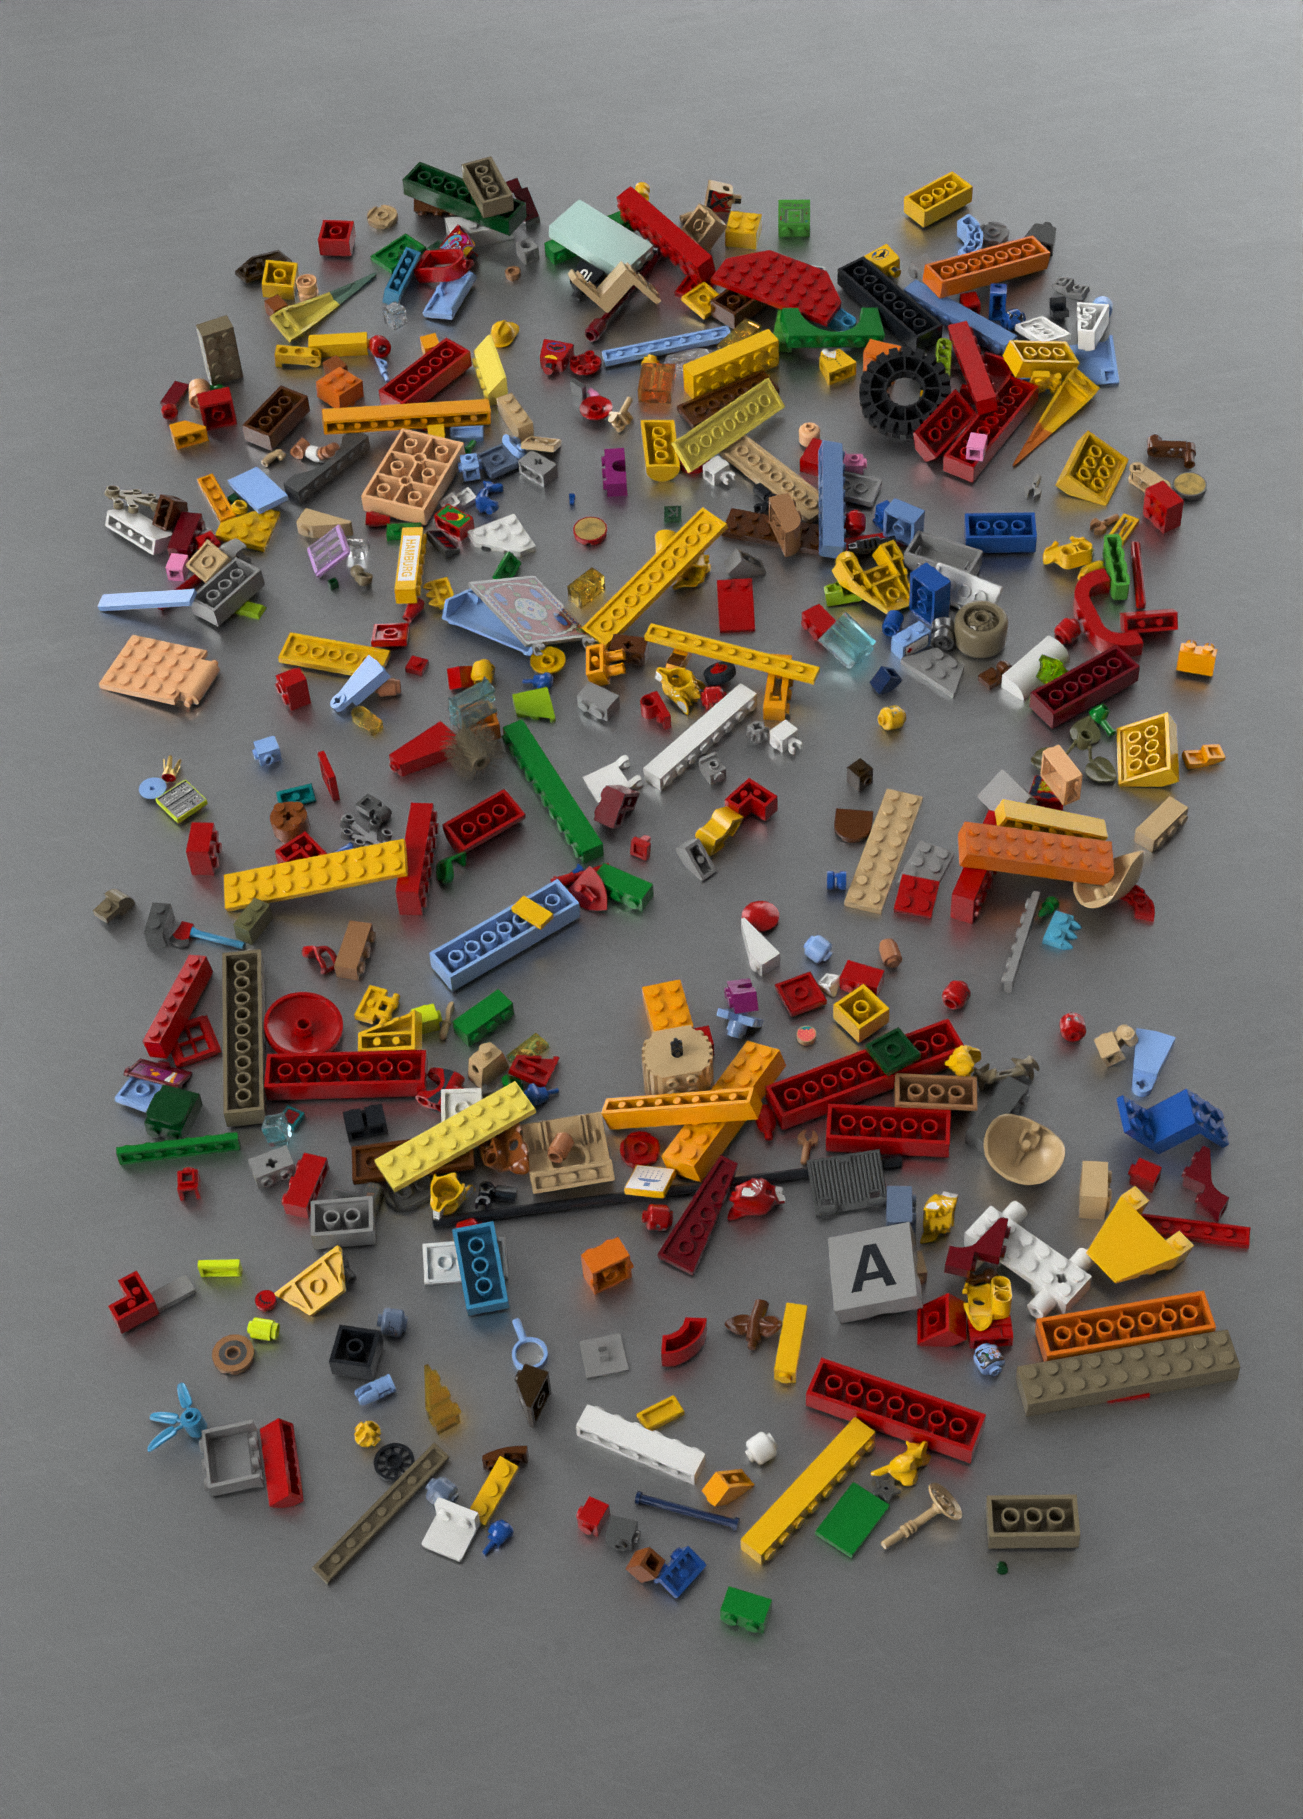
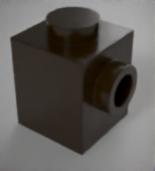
M859 758L847 767V783L858 792L862 791L873 783V768L863 759Z

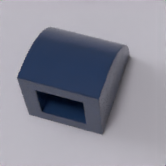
M881 666L869 683L878 694H886L894 690L902 682V678L893 668Z

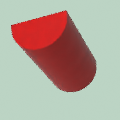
M503 789L442 824L445 837L457 854L461 852L468 853L526 818V814L508 792Z

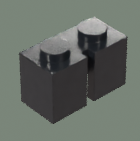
M382 1104L369 1105L364 1107L365 1110H360L359 1108L342 1112L349 1143L388 1134Z

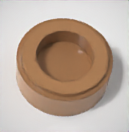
M517 266L508 267L505 270L506 279L510 281L520 279L521 269Z

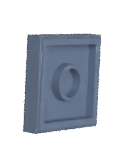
M503 443L477 454V459H481L482 469L491 480L519 467V460Z

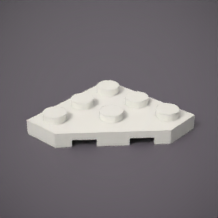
M515 514L467 531L471 542L478 548L483 546L489 547L492 551L501 553L510 551L519 557L536 551V545Z

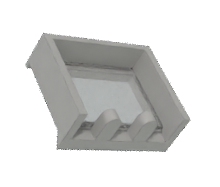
M253 1419L201 1430L202 1439H199L201 1452H204L201 1464L207 1476L203 1478L205 1491H209L212 1498L254 1487L265 1488L258 1430Z

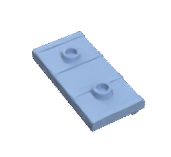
M468 271L457 280L440 282L423 311L424 317L452 320L473 283L476 281V274Z

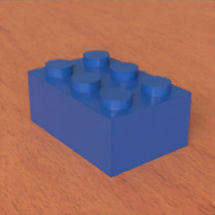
M927 562L910 572L909 610L932 628V622L939 617L949 618L951 581Z

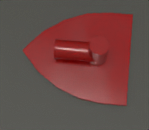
M589 866L568 891L582 908L594 911L607 910L608 897L605 885L597 872Z

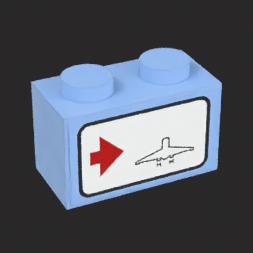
M921 621L916 622L892 636L891 652L901 660L902 657L924 650L930 646L931 630Z

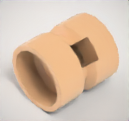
M303 274L296 279L300 302L319 296L317 279L314 275Z
M199 378L189 383V403L192 408L200 410L196 394L210 391L208 381Z

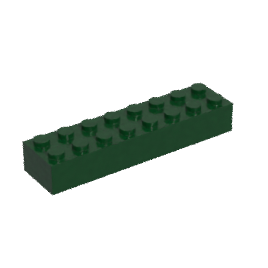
M419 162L402 179L404 195L508 236L527 218L526 203L514 198V210L483 218L463 178Z

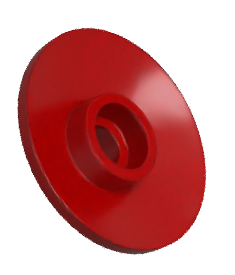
M603 396L588 397L579 406L581 415L590 420L604 419L609 416L608 413L612 412L613 409L611 401Z

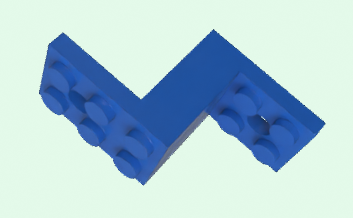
M1187 1088L1147 1110L1124 1095L1116 1098L1124 1133L1157 1154H1161L1198 1134L1203 1135L1221 1148L1229 1145L1227 1138L1229 1134L1224 1126L1223 1112Z

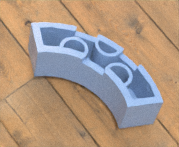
M967 214L957 222V237L964 242V246L958 250V255L983 249V231L980 229V224L973 216Z

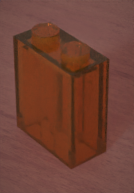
M642 363L638 385V402L671 404L676 379L675 364Z

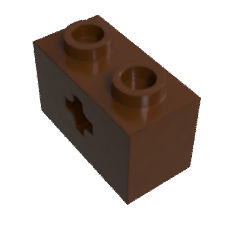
M613 634L609 652L623 648L626 655L625 660L615 662L645 666L649 653V641H645V637Z

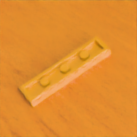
M213 473L197 479L201 490L220 523L237 517L232 512L231 505Z

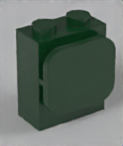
M162 1085L160 1091L154 1094L146 1110L147 1118L144 1125L147 1134L154 1138L161 1137L168 1140L188 1137L203 1106L200 1094Z

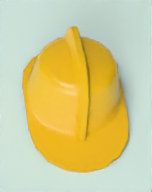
M507 320L494 323L490 335L495 347L503 348L509 346L520 329L516 323L507 322Z

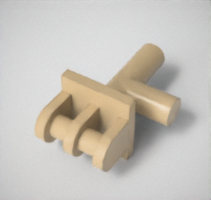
M631 397L626 398L619 412L608 413L610 415L608 421L612 423L617 432L623 431L625 426L629 425L630 421L633 420V416L628 411L633 401Z

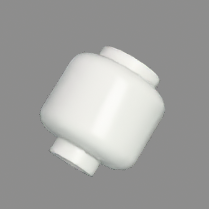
M759 1432L747 1440L746 1447L748 1450L744 1452L751 1463L756 1461L759 1465H763L776 1456L778 1445L770 1433Z

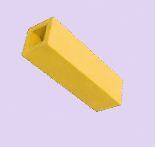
M367 332L309 335L308 348L319 349L323 354L322 358L335 355L338 357L363 356L369 354L368 343L371 338L368 339Z
M786 1302L774 1367V1380H778L781 1383H796L808 1316V1305Z

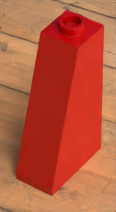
M439 721L389 754V766L393 772H397L403 777L447 761L448 752L446 753L447 747H445V744L449 746L447 744L449 742L441 741L455 739L441 736L456 735L452 734L454 732L443 722Z

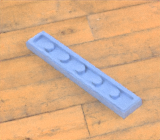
M195 589L103 594L98 609L100 611L192 606L197 592Z

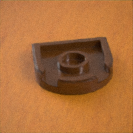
M836 808L834 831L843 841L857 843L870 835L873 811Z

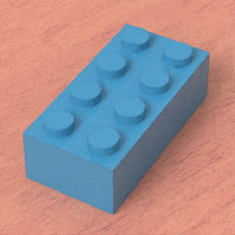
M494 1221L452 1229L468 1316L510 1308Z

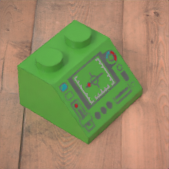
M810 199L778 200V237H810Z

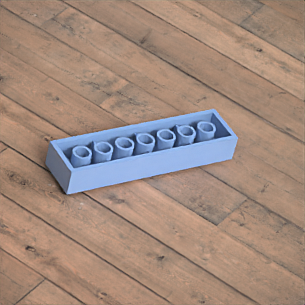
M556 879L527 896V898L553 913L554 918L542 930L513 913L511 910L513 905L431 951L429 953L431 967L453 992L580 918L579 902Z

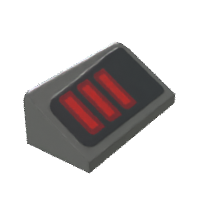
M441 530L426 531L427 540L445 559L460 552V549Z

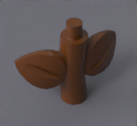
M757 1299L754 1302L750 1315H736L725 1321L724 1325L737 1335H746L747 1348L755 1350L756 1345L761 1342V1335L764 1337L774 1335L782 1327V1321L777 1316H766L769 1303L765 1300Z

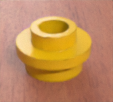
M235 500L231 505V510L236 515H244L248 512V506L243 500Z

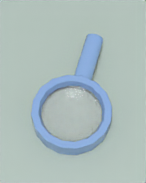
M519 1318L514 1319L512 1323L519 1338V1341L512 1350L514 1365L519 1370H522L525 1363L542 1369L548 1360L547 1346L538 1338L527 1337L521 1320Z

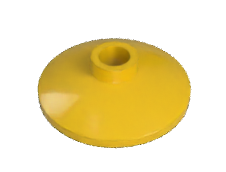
M550 646L541 650L543 655L536 656L533 653L530 657L532 669L540 674L545 672L556 673L564 667L566 662L565 654L560 649Z

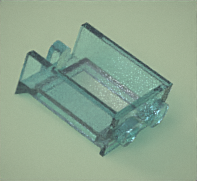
M485 676L482 682L475 684L452 698L448 697L449 721L452 726L462 730L463 727L465 729L467 719L468 728L471 721L472 726L475 722H479L497 712V708L492 703L495 700L492 693L496 691Z

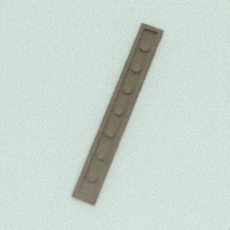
M434 1442L311 1569L328 1584L450 1457Z

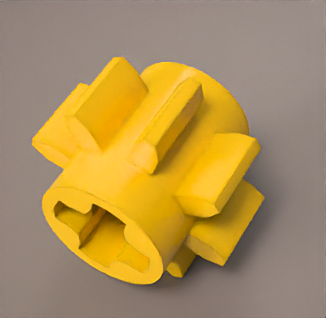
M360 1421L355 1427V1441L360 1446L366 1448L373 1445L375 1447L381 1440L379 1437L381 1435L380 1427L375 1422L365 1421L363 1423Z

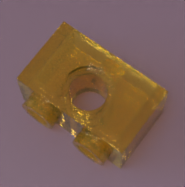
M591 567L567 586L568 601L582 609L606 590L604 575Z

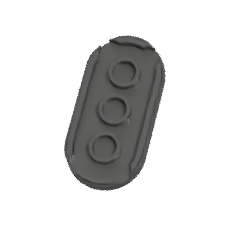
M461 1171L454 1172L457 1174V1179L460 1182ZM449 1173L436 1174V1176L441 1177ZM433 1175L424 1176L395 1193L390 1185L387 1184L384 1192L387 1205L394 1211L406 1213L429 1203Z

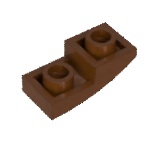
M510 1446L482 1455L484 1470L491 1471L499 1456L515 1465L528 1464V1447Z

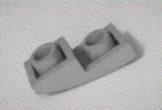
M1059 276L1052 285V289L1081 301L1090 292L1089 286L1074 284V278Z

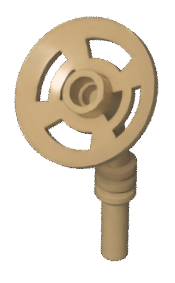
M931 1483L929 1485V1493L934 1502L932 1507L913 1521L909 1520L904 1525H901L898 1531L881 1541L882 1547L887 1549L902 1538H908L918 1531L917 1528L937 1514L943 1513L956 1521L961 1519L962 1511L959 1504L946 1488L938 1483Z

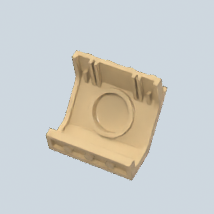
M601 1111L521 1125L523 1140L528 1146L529 1175L533 1194L615 1180ZM557 1133H568L574 1140V1145L566 1160L561 1163L551 1161L547 1154Z

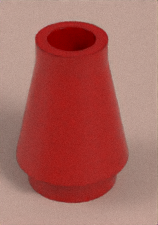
M372 510L371 512H366L365 525L378 527L390 524V516Z
M418 597L417 603L407 604L402 617L404 621L411 623L424 609L425 603L421 598Z

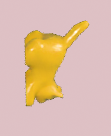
M906 1441L907 1451L896 1456L889 1465L873 1470L870 1474L872 1476H881L889 1473L896 1480L900 1481L903 1486L915 1485L918 1480L917 1468L926 1466L931 1459V1455L926 1453L928 1442L910 1443Z

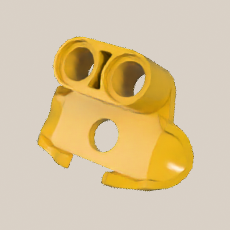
M1071 536L1069 539L1072 543L1058 547L1059 543L1054 541L1051 546L1046 547L1043 553V563L1047 565L1055 562L1064 569H1073L1091 563L1092 551L1095 549L1092 543L1085 537L1076 538Z
M993 1277L991 1286L990 1284L973 1286L965 1283L962 1294L967 1295L968 1303H964L963 1306L968 1319L976 1330L983 1331L989 1327L993 1320L1003 1319L1010 1315L1012 1290L1011 1282L1007 1277ZM974 1301H982V1302H984L985 1304H983V1305H976V1304H974L973 1302H974Z

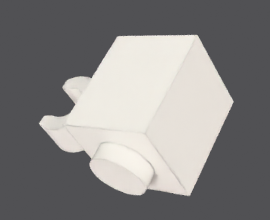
M718 455L703 465V478L714 486L722 481L725 485H729V478L735 481V473L729 471V463Z
M786 719L770 730V744L773 748H777L782 753L788 749L791 754H795L794 747L802 749V742L798 740V729Z

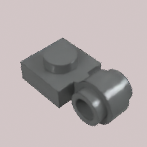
M368 793L355 804L356 810L368 817L375 814L374 819L379 820L380 823H385L391 818L392 811L387 806L382 807V802Z

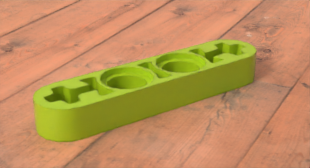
M940 338L937 341L935 357H937V363L941 362L946 367L945 373H948L950 378L952 342L949 339Z

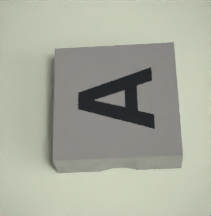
M910 1222L828 1238L833 1306L840 1323L867 1319L883 1313H898L923 1308L921 1282L917 1273L918 1254L916 1236Z

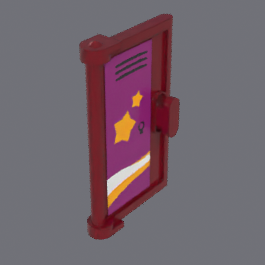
M142 1058L124 1070V1076L126 1077L132 1076L179 1089L182 1088V1085L193 1074V1072L172 1067L169 1062L160 1060L157 1063Z

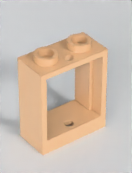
M1060 745L1044 750L1040 772L1042 779L1063 806L1079 800L1083 774Z

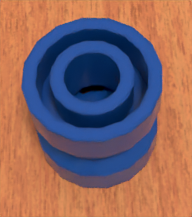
M827 871V890H833L834 888L846 890V871H840L839 873Z

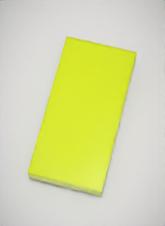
M240 1259L198 1260L197 1267L201 1277H241L243 1273Z

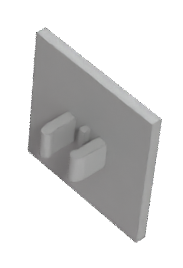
M620 1333L579 1341L586 1379L629 1371Z

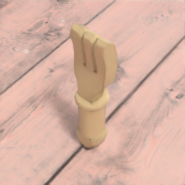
M453 1001L449 1002L446 1008V1019L442 1021V1027L439 1032L441 1040L447 1038L449 1027L452 1024L451 1017L455 1010Z

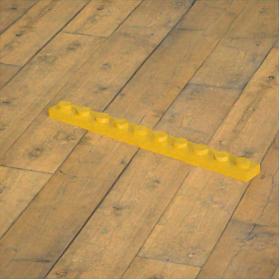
M652 623L644 635L645 641L813 685L820 673V667Z

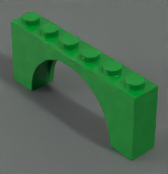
M782 308L780 316L786 348L866 347L870 339L883 342L885 337L878 308H861L858 319L859 323L849 330L840 332L826 331L813 326L803 318L799 308Z

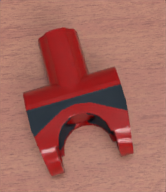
M433 1067L429 1069L427 1076L439 1086L431 1091H419L415 1098L422 1106L441 1113V1089H464L462 1086L465 1078L458 1072Z

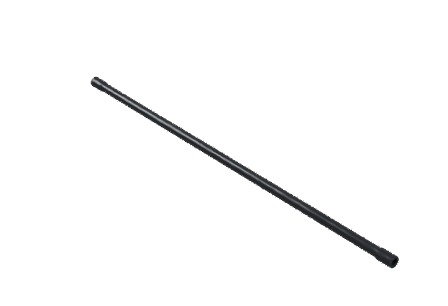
M901 1154L881 1157L883 1168L903 1166ZM808 1167L734 1177L730 1188L736 1187L752 1178H763L769 1183L808 1178ZM703 1181L671 1185L666 1196L695 1193ZM625 1192L489 1209L488 1211L481 1210L442 1215L439 1221L433 1220L432 1216L433 1228L452 1226L457 1224V1222L470 1218L484 1221L650 1199L653 1197L626 1195Z

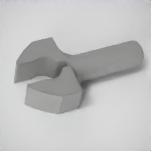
M1040 474L1035 475L1030 487L1025 486L1024 497L1028 499L1029 494H1032V492H1034L1033 501L1041 497L1042 489H1038L1042 478Z

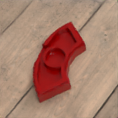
M1135 885L1131 891L1120 898L1133 907L1135 918L1154 922L1155 906L1143 888Z

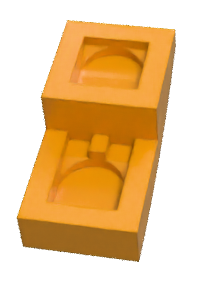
M1220 744L1202 745L1201 750H1184L1181 755L1187 769L1214 765L1224 761L1226 758Z

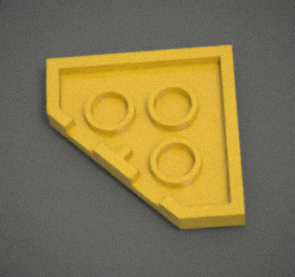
M269 509L258 514L256 511H252L220 523L215 537L223 542L237 538L247 548L265 552L280 518V512Z

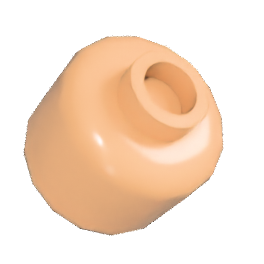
M808 422L800 426L799 442L804 447H808L812 438L820 439V428L817 424Z

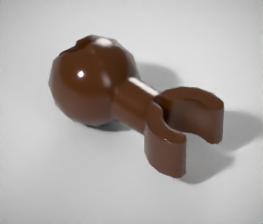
M987 1268L982 1274L970 1273L969 1278H966L965 1282L973 1286L981 1282L991 1284L992 1278L999 1276L996 1269Z

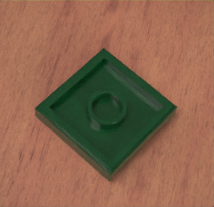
M899 1027L865 1044V1050L887 1077L921 1059V1053Z

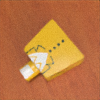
M828 349L821 351L819 368L828 385L856 375V361L841 349L831 352Z

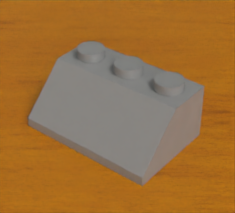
M373 1196L311 1201V1239L314 1249L334 1248L337 1245L348 1247L376 1244Z

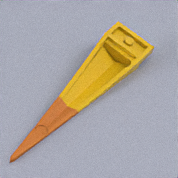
M1076 367L1061 382L1015 459L1013 466L1019 463L1085 406L1100 389Z

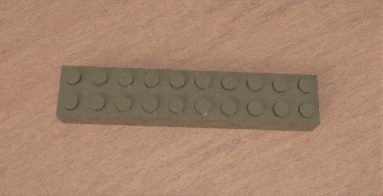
M261 949L222 953L224 1118L227 1127L267 1123V1096L264 1089L266 1071V1038L264 1035L265 973Z
M1227 1329L1017 1366L1016 1383L1025 1415L1030 1417L1107 1403V1401L1146 1393L1154 1395L1238 1380L1240 1364Z

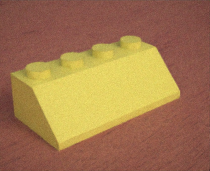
M488 335L473 351L474 358H472L473 368H477L475 372L477 379L480 378V388L484 389V399H488L489 405L493 406L497 405L498 397L508 394L507 378L492 336Z

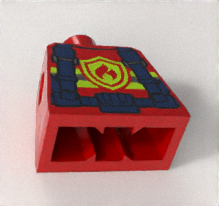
M1036 775L1029 792L1038 801L1036 806L1063 811L1062 803L1042 777Z

